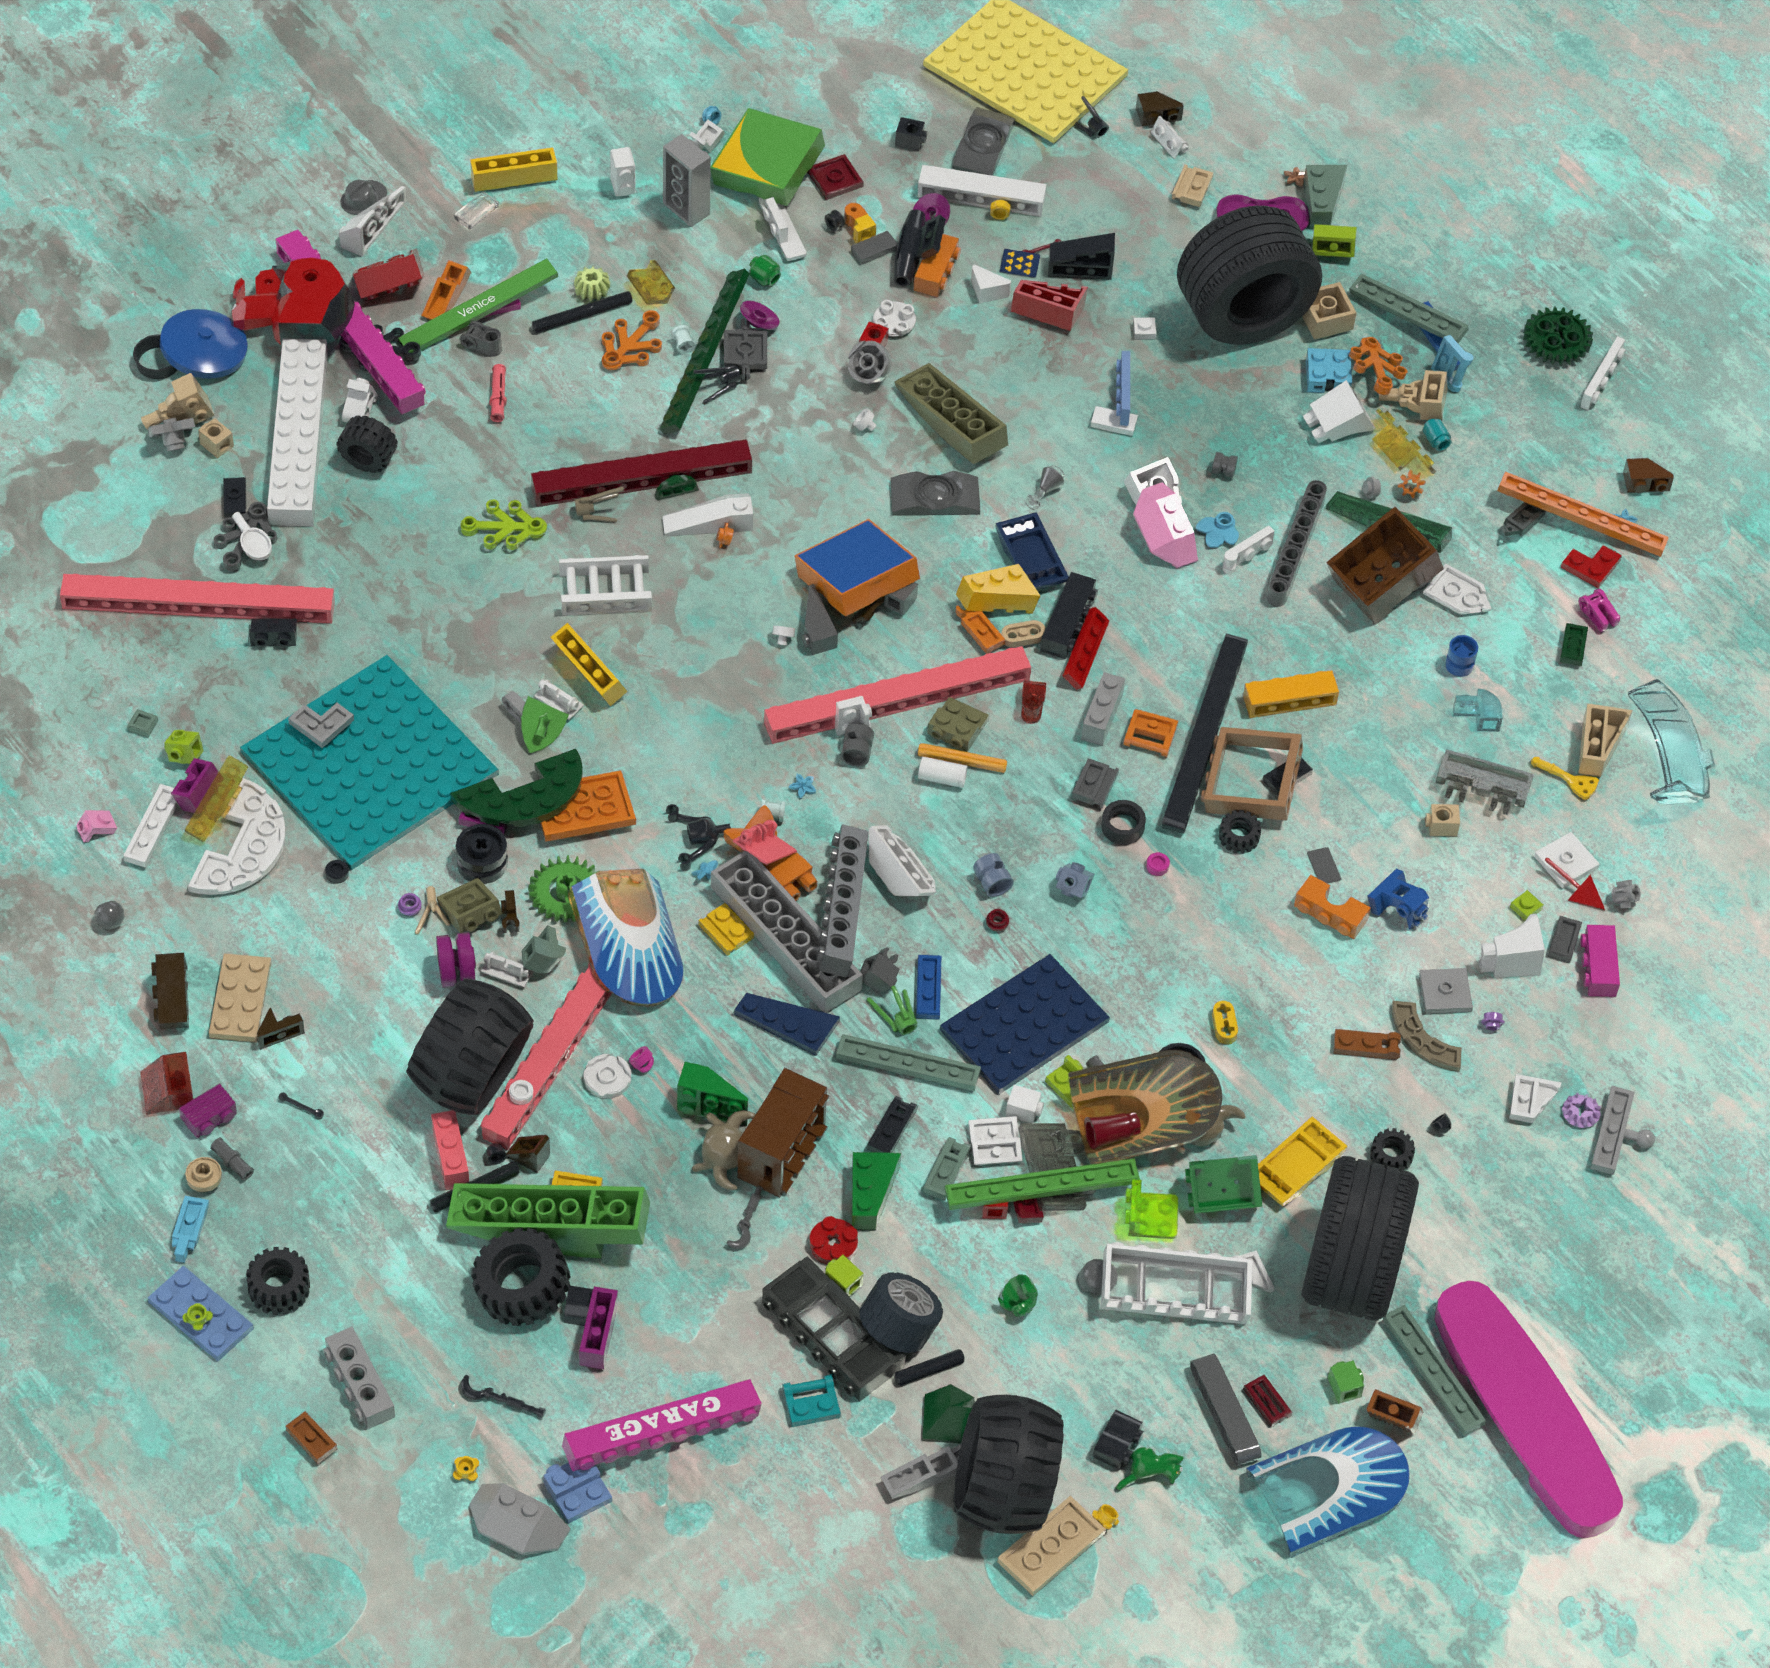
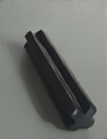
M957 1349L894 1373V1378L897 1385L902 1386L962 1364L965 1361L962 1350Z

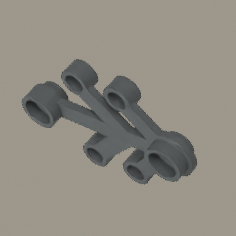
M262 502L252 503L247 513L241 514L242 517L248 522L250 528H256L259 524L268 536H273L270 540L272 545L277 542V533L272 530L267 520V506ZM228 517L222 521L223 530L227 533L217 534L214 537V546L217 549H224L227 547V542L240 538L242 532L240 529L236 530L237 524L233 518ZM240 539L234 550L227 552L223 556V565L230 572H235L241 567V556L244 551Z

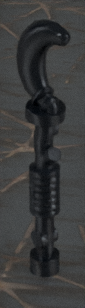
M465 1375L461 1381V1391L468 1399L480 1400L485 1398L489 1400L492 1398L493 1400L504 1402L506 1406L517 1410H526L537 1414L536 1416L542 1419L545 1415L546 1409L541 1407L538 1409L527 1405L522 1400L511 1396L507 1397L505 1393L499 1395L494 1393V1389L491 1387L484 1388L481 1391L472 1389L469 1385L468 1375Z

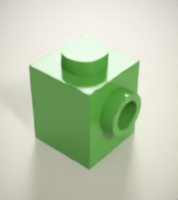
M1354 1360L1349 1362L1340 1361L1330 1367L1328 1381L1338 1404L1362 1397L1364 1376L1361 1369H1357Z

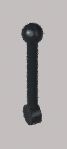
M285 1092L280 1093L278 1096L280 1101H287L310 1112L318 1120L324 1116L323 1110H314L288 1097Z

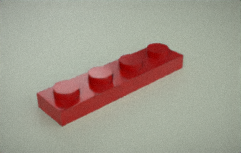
M1097 607L1089 609L1062 675L1076 690L1083 688L1110 621Z

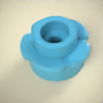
M709 106L703 111L702 120L705 122L709 120L717 125L722 115L718 107Z

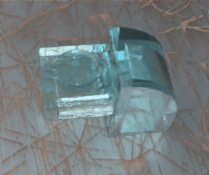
M1477 689L1476 696L1456 695L1453 716H1476L1477 731H1500L1503 719L1500 700L1493 693L1484 689Z

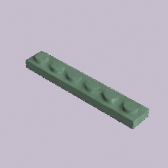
M1362 273L1349 288L1351 294L1441 338L1451 335L1459 343L1469 330L1467 324Z
M842 1034L836 1052L837 1059L975 1091L981 1071L980 1066Z
M1403 1305L1387 1313L1383 1321L1462 1434L1465 1436L1484 1426L1486 1423L1485 1418L1407 1307Z

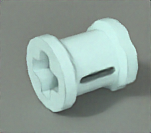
M686 325L677 326L671 332L672 338L677 343V351L681 354L690 353L696 347L695 341L689 335L690 329Z
M762 799L761 807L766 805L771 811L773 818L783 822L786 802L772 803Z

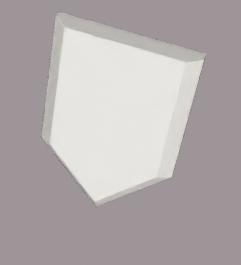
M1448 564L1443 566L1444 569L1434 577L1423 591L1424 595L1460 615L1491 611L1484 584Z

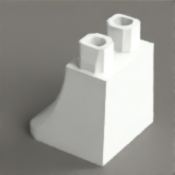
M1347 380L1311 403L1312 410L1303 416L1310 428L1318 423L1321 424V426L1311 431L1318 443L1328 438L1333 442L1351 434L1376 429L1363 404Z
M1530 914L1526 921L1516 929L1494 936L1493 943L1481 944L1482 956L1479 957L1481 973L1493 972L1494 978L1541 974L1545 948L1537 914Z

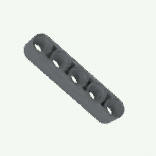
M1213 1353L1190 1361L1192 1375L1235 1465L1240 1466L1260 1459L1262 1454L1259 1443L1216 1354Z

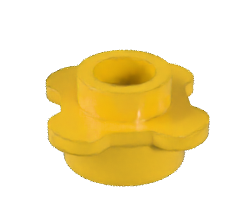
M463 1456L455 1459L456 1470L453 1472L455 1480L469 1479V1481H475L478 1478L476 1470L479 1466V1460L477 1458Z
M1103 1504L1099 1507L1098 1511L1094 1510L1092 1512L1093 1518L1106 1529H1111L1113 1525H1118L1119 1523L1118 1512L1110 1505Z

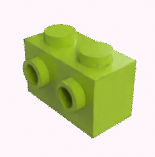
M1314 224L1312 247L1314 254L1354 257L1357 227Z

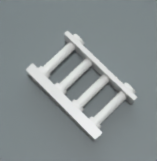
M649 556L559 559L560 577L567 576L568 595H561L562 616L652 612L651 591H644L643 573H649ZM634 573L635 592L621 591L620 574ZM611 574L613 593H599L598 575ZM589 575L590 594H577L576 576Z

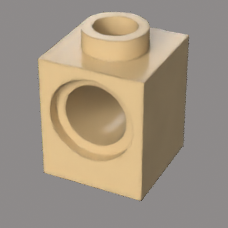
M215 418L202 425L198 430L200 444L216 458H219L234 447L233 433Z
M1431 804L1429 813L1425 814V827H1429L1430 836L1457 837L1460 827L1459 805Z

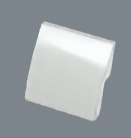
M1017 1116L968 1121L974 1166L1022 1162Z

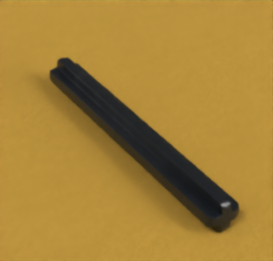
M625 291L532 321V329L535 333H539L633 302L630 291Z

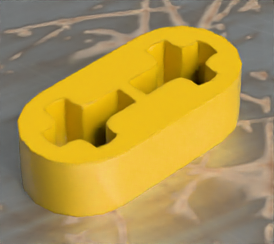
M1218 1001L1215 1003L1212 1012L1215 1034L1220 1043L1229 1045L1236 1041L1238 1035L1235 1010L1230 1002ZM1220 1010H1224L1227 1013L1226 1018L1223 1019ZM1224 1027H1227L1228 1032L1231 1033L1230 1035H1226V1033L1223 1032Z

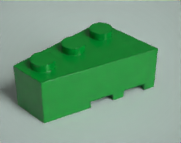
M853 1152L852 1226L856 1230L876 1231L889 1193H891L894 1180L900 1169L901 1153Z

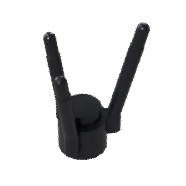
M1082 96V101L1093 117L1087 123L1088 128L1078 122L1073 126L1086 132L1089 137L1095 135L1099 138L1106 134L1109 126L1098 115L1087 99Z
M736 365L694 370V374H705L703 379L719 377L720 382L727 385L703 400L704 404L714 400L728 390L736 388V383L741 380L740 372Z

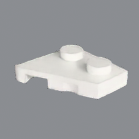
M1516 1074L1509 1119L1533 1123L1560 1091L1562 1082Z

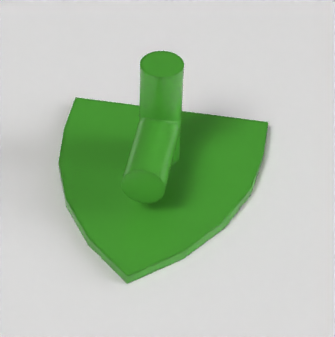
M528 696L521 716V731L529 753H533L547 747L560 735L569 714Z

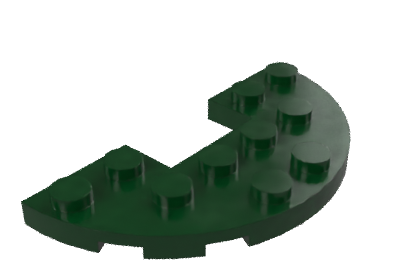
M573 749L534 763L535 771L541 778L537 781L502 793L493 778L451 792L450 799L463 813L468 816L470 814L480 818L481 822L499 826L500 823L513 824V827L537 824L558 815L567 808V804L572 799L576 798L580 791L583 777L582 760L577 749Z

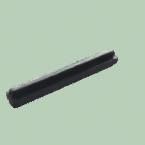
M512 1161L465 1184H499L518 1175L519 1167L516 1162ZM453 1189L430 1199V1206L434 1212H439L450 1206Z

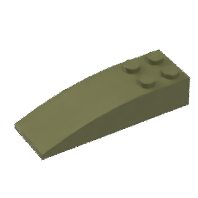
M930 363L894 381L898 390L928 425L972 464L1008 446L1007 425Z

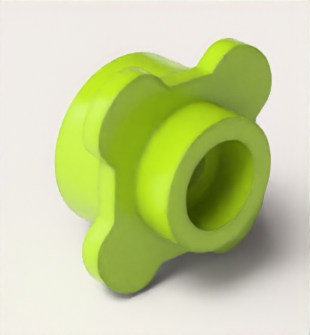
M196 1303L188 1308L187 1313L183 1314L182 1318L185 1323L191 1324L194 1330L200 1331L207 1321L212 1320L213 1314L211 1311H207L200 1303Z

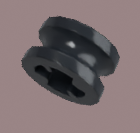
M833 210L830 214L825 215V223L832 231H837L839 227L841 228L845 225L844 218L839 211Z

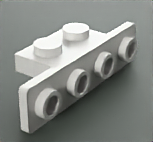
M773 197L765 200L759 198L764 218L768 221L771 233L776 237L786 260L791 261L806 257V250L784 205L776 203Z

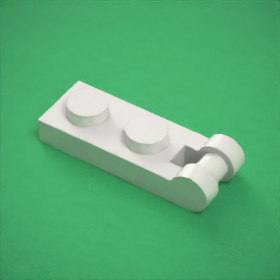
M1268 525L1226 551L1223 571L1226 574H1232L1238 565L1245 561H1250L1259 552L1268 550L1273 544L1275 531Z

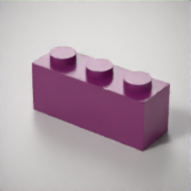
M594 1286L579 1349L580 1366L604 1369L618 1309V1290Z

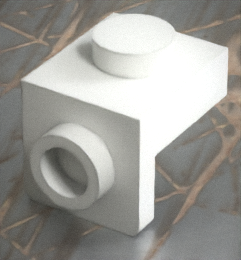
M707 120L697 134L691 132L689 135L694 140L695 145L701 150L705 149L711 152L725 135V132Z

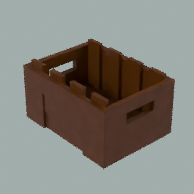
M1396 507L1392 508L1326 562L1333 580L1375 625L1392 612V608L1424 582L1430 581L1444 569L1437 550ZM1399 562L1400 566L1398 568H1393V563ZM1377 576L1383 577L1381 582L1375 581Z
M784 1067L768 1096L738 1140V1179L755 1187L760 1185L764 1191L779 1198L783 1193H788L794 1183L792 1181L795 1174L799 1175L805 1165L803 1160L806 1156H811L816 1148V1144H814L816 1139H821L828 1128L825 1125L826 1105L829 1099L826 1086Z

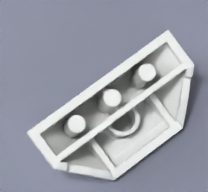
M887 825L871 826L869 829V862L875 869L876 874L886 884L889 892L894 896L934 895L936 893L935 880L913 850L899 836L893 834Z

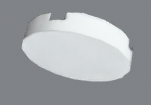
M602 1054L594 1057L587 1063L584 1071V1083L587 1090L599 1098L612 1099L627 1091L631 1084V1069L623 1058L619 1056L614 1057L611 1054Z

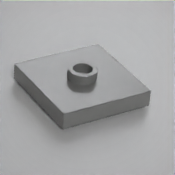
M1466 968L1419 971L1425 1014L1472 1012L1473 1005Z

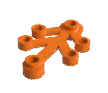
M653 310L646 311L642 316L643 324L629 338L627 335V321L625 319H617L615 321V331L618 333L620 347L617 350L614 349L613 345L615 342L614 334L611 332L602 334V344L606 348V352L602 357L604 368L617 370L623 364L637 363L639 366L649 364V354L646 352H639L636 355L625 354L630 351L650 350L652 353H659L662 350V341L660 339L654 338L650 341L638 342L649 330H654L659 326L660 316L658 312Z
M1374 337L1362 338L1360 347L1354 346L1349 352V357L1356 360L1353 366L1354 371L1365 373L1366 369L1373 365L1377 376L1373 388L1381 395H1389L1393 387L1392 380L1385 375L1384 369L1393 374L1397 379H1405L1407 369L1400 366L1403 357L1398 353L1389 354L1383 350L1378 340ZM1364 354L1369 356L1365 360H1360Z

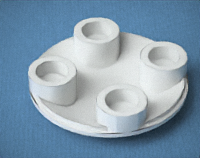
M884 300L881 302V306L876 309L873 322L889 328L888 336L897 337L905 335L913 329L916 323V315L913 306L910 304Z

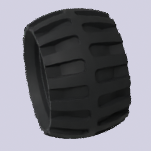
M463 979L446 996L426 1026L409 1059L406 1073L420 1091L440 1106L462 1114L478 1115L497 1093L518 1060L533 1029L534 1020L528 1011L504 990L486 982Z
M1004 1394L977 1398L967 1419L958 1456L953 1496L954 1512L956 1515L976 1527L995 1533L1021 1534L1041 1530L1042 1525L1047 1520L1058 1481L1064 1440L1062 1415L1037 1400L1023 1396Z

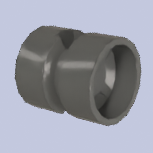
M860 723L850 724L846 727L844 743L842 744L840 754L843 762L857 767L864 766L869 762L874 739L873 729Z

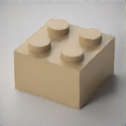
M1338 282L1320 287L1317 298L1305 313L1303 319L1313 338L1318 339L1353 330L1356 311L1341 283Z

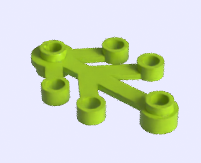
M491 499L486 503V511L500 521H477L472 516H466L460 523L461 532L465 536H474L478 533V530H499L495 535L488 534L483 539L484 547L490 550L496 548L497 544L505 538L506 547L509 550H516L528 538H541L547 531L545 520L538 517L532 518L522 509L521 502L518 500L509 502L508 511L510 514L516 515L523 522H515L499 508L497 500ZM515 531H522L517 536L511 535Z

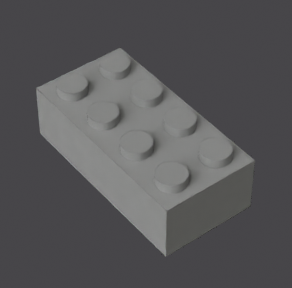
M680 134L663 146V204L692 227L710 215L711 157L706 151H702L691 139Z

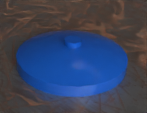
M205 309L182 311L169 318L162 328L160 336L161 352L174 368L185 374L192 373L194 377L208 379L227 376L235 372L246 358L248 343L244 331L234 327L233 320L221 313Z

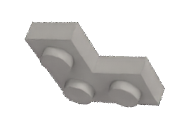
M338 703L322 716L304 704L288 719L290 725L323 748L354 721V715Z

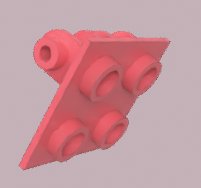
M767 820L763 824L759 823L750 829H745L740 837L733 839V842L744 851L749 852L766 865L797 852L795 848L775 835L777 823L772 820Z

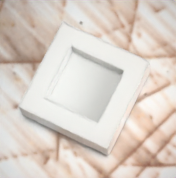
M1155 318L1133 319L1134 340L1156 339Z

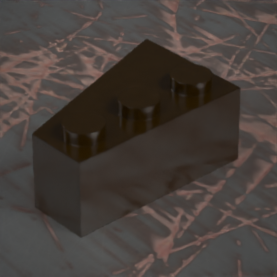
M184 952L155 954L156 962H151L152 976H156L157 985H152L153 999H157L158 1008H153L154 1023L158 1022L160 1030L189 1028L188 981L186 974L188 966Z

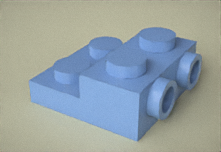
M569 1462L562 1466L554 1464L543 1475L544 1485L567 1524L613 1502L612 1496L602 1481L600 1471L596 1465L588 1470L572 1471Z

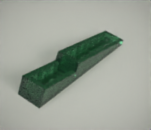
M1338 491L1326 504V509L1368 528L1392 509ZM1400 511L1431 543L1437 552L1441 553L1451 541L1452 527Z

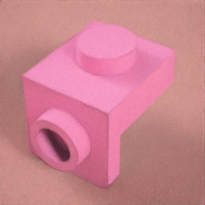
M85 810L76 825L83 842H89L93 834H114L117 830L110 811Z

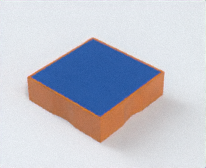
M870 519L794 555L798 577L807 585L814 584L817 592L821 593L845 617L873 603L880 597L893 593L920 579L917 558Z

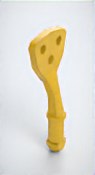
M1533 757L1531 759L1533 767H1538L1549 774L1561 777L1568 783L1572 791L1583 800H1588L1597 789L1599 779L1587 775L1573 776L1554 763L1551 764L1540 759V757Z

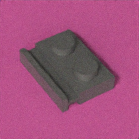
M1088 758L1074 787L1072 798L1091 805L1097 804L1100 805V808H1103L1118 776L1119 769L1109 768L1107 764Z

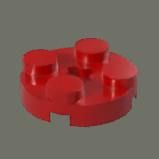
M832 1216L825 1217L823 1221L813 1227L810 1233L809 1242L813 1256L819 1262L826 1265L833 1259L837 1260L842 1255L851 1260L858 1249L857 1230L845 1220ZM837 1238L840 1243H834L832 1246L829 1244V1239Z

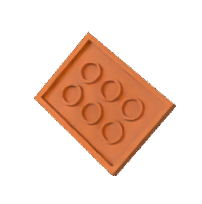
M622 771L582 777L580 791L576 798L567 804V808L558 815L540 822L545 842L636 825L635 813Z

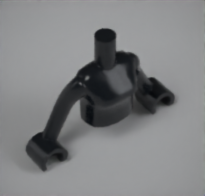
M670 804L666 807V813L669 814L668 820L670 822H676L677 820L687 822V833L691 845L704 844L690 855L688 853H681L679 855L678 861L682 862L680 869L683 871H688L694 860L714 847L718 840V834H724V830L731 828L730 823L716 826L714 821L708 816L692 817L680 814L679 808L675 804Z

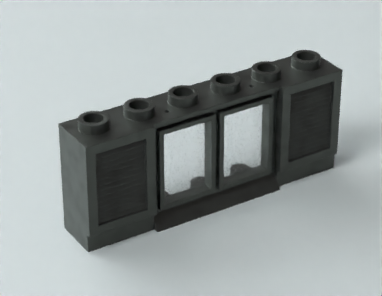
M808 1256L798 1261L763 1288L762 1304L764 1308L770 1313L773 1312L778 1317L782 1327L789 1329L794 1334L796 1341L801 1346L805 1345L810 1350L814 1360L818 1363L821 1362L827 1368L829 1375H832L833 1379H838L843 1384L846 1393L851 1397L854 1396L859 1402L892 1378L895 1372L904 1368L905 1355L879 1343L868 1333L860 1320V1307Z

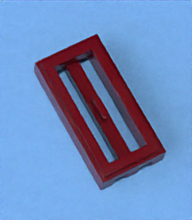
M1265 1374L1244 1385V1392L1271 1428L1277 1422L1280 1423L1284 1421V1418L1292 1416L1293 1412ZM1260 1383L1264 1386V1388L1267 1390V1392L1270 1394V1396L1282 1410L1281 1413L1274 1406L1268 1395L1265 1394V1392L1259 1386Z

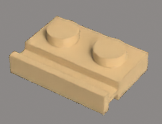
M1184 165L1173 190L1172 199H1181L1180 202L1201 207L1213 179V172L1196 167L1192 169L1188 168V165Z

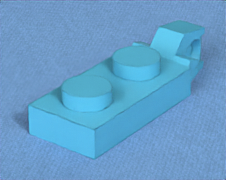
M190 1196L184 1197L172 1235V1247H176L174 1253L176 1255L175 1261L185 1263L189 1250L194 1251L195 1246H197L209 1208V1200Z

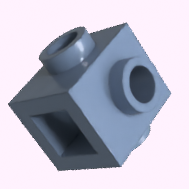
M1076 862L1069 863L1058 870L1055 878L1058 881L1056 888L1061 889V893L1066 896L1082 898L1087 895L1095 874L1085 870V866Z

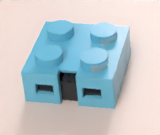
M1308 348L1306 355L1307 392L1325 393V391H1331L1346 380L1352 387L1350 350Z

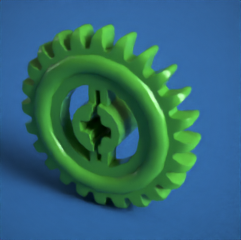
M569 855L566 856L565 863H562L559 856H557V864L548 859V868L541 863L540 871L535 869L534 877H530L528 891L530 892L529 899L532 900V906L538 908V913H545V918L549 919L554 916V921L556 922L562 918L564 923H567L568 919L571 918L573 922H576L577 917H580L576 901H574L575 897L572 886L577 884V881L580 882L596 873L603 895L605 887L603 886L604 879L600 878L601 872H595L594 864L587 869V860H584L579 865L578 856L573 863H571ZM555 882L556 896L562 902L555 900L549 892L552 884Z

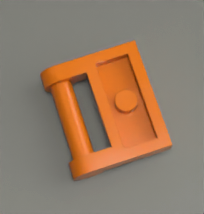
M1135 709L1123 745L1128 747L1133 745L1159 752L1161 756L1168 757L1178 726V720ZM1134 733L1162 740L1164 743L1160 744L1134 737Z

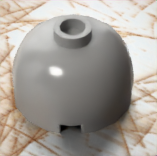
M875 341L859 342L852 348L848 359H850L848 371L854 379L861 383H880L891 370L892 360L890 353L884 346Z

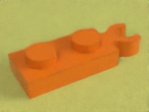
M958 605L956 606L955 612L961 618V625L986 654L1005 645V638L982 611H967L961 609Z

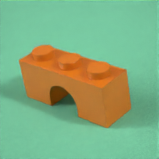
M1310 874L1296 893L1294 907L1298 908L1302 913L1309 914L1318 919L1322 924L1329 925L1338 930L1342 935L1355 939L1368 921L1371 907L1353 897H1350L1343 905L1331 904L1327 900L1331 885Z

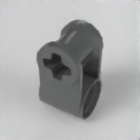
M471 321L467 332L460 336L461 344L468 349L481 352L490 357L498 356L502 352L501 332L478 321Z

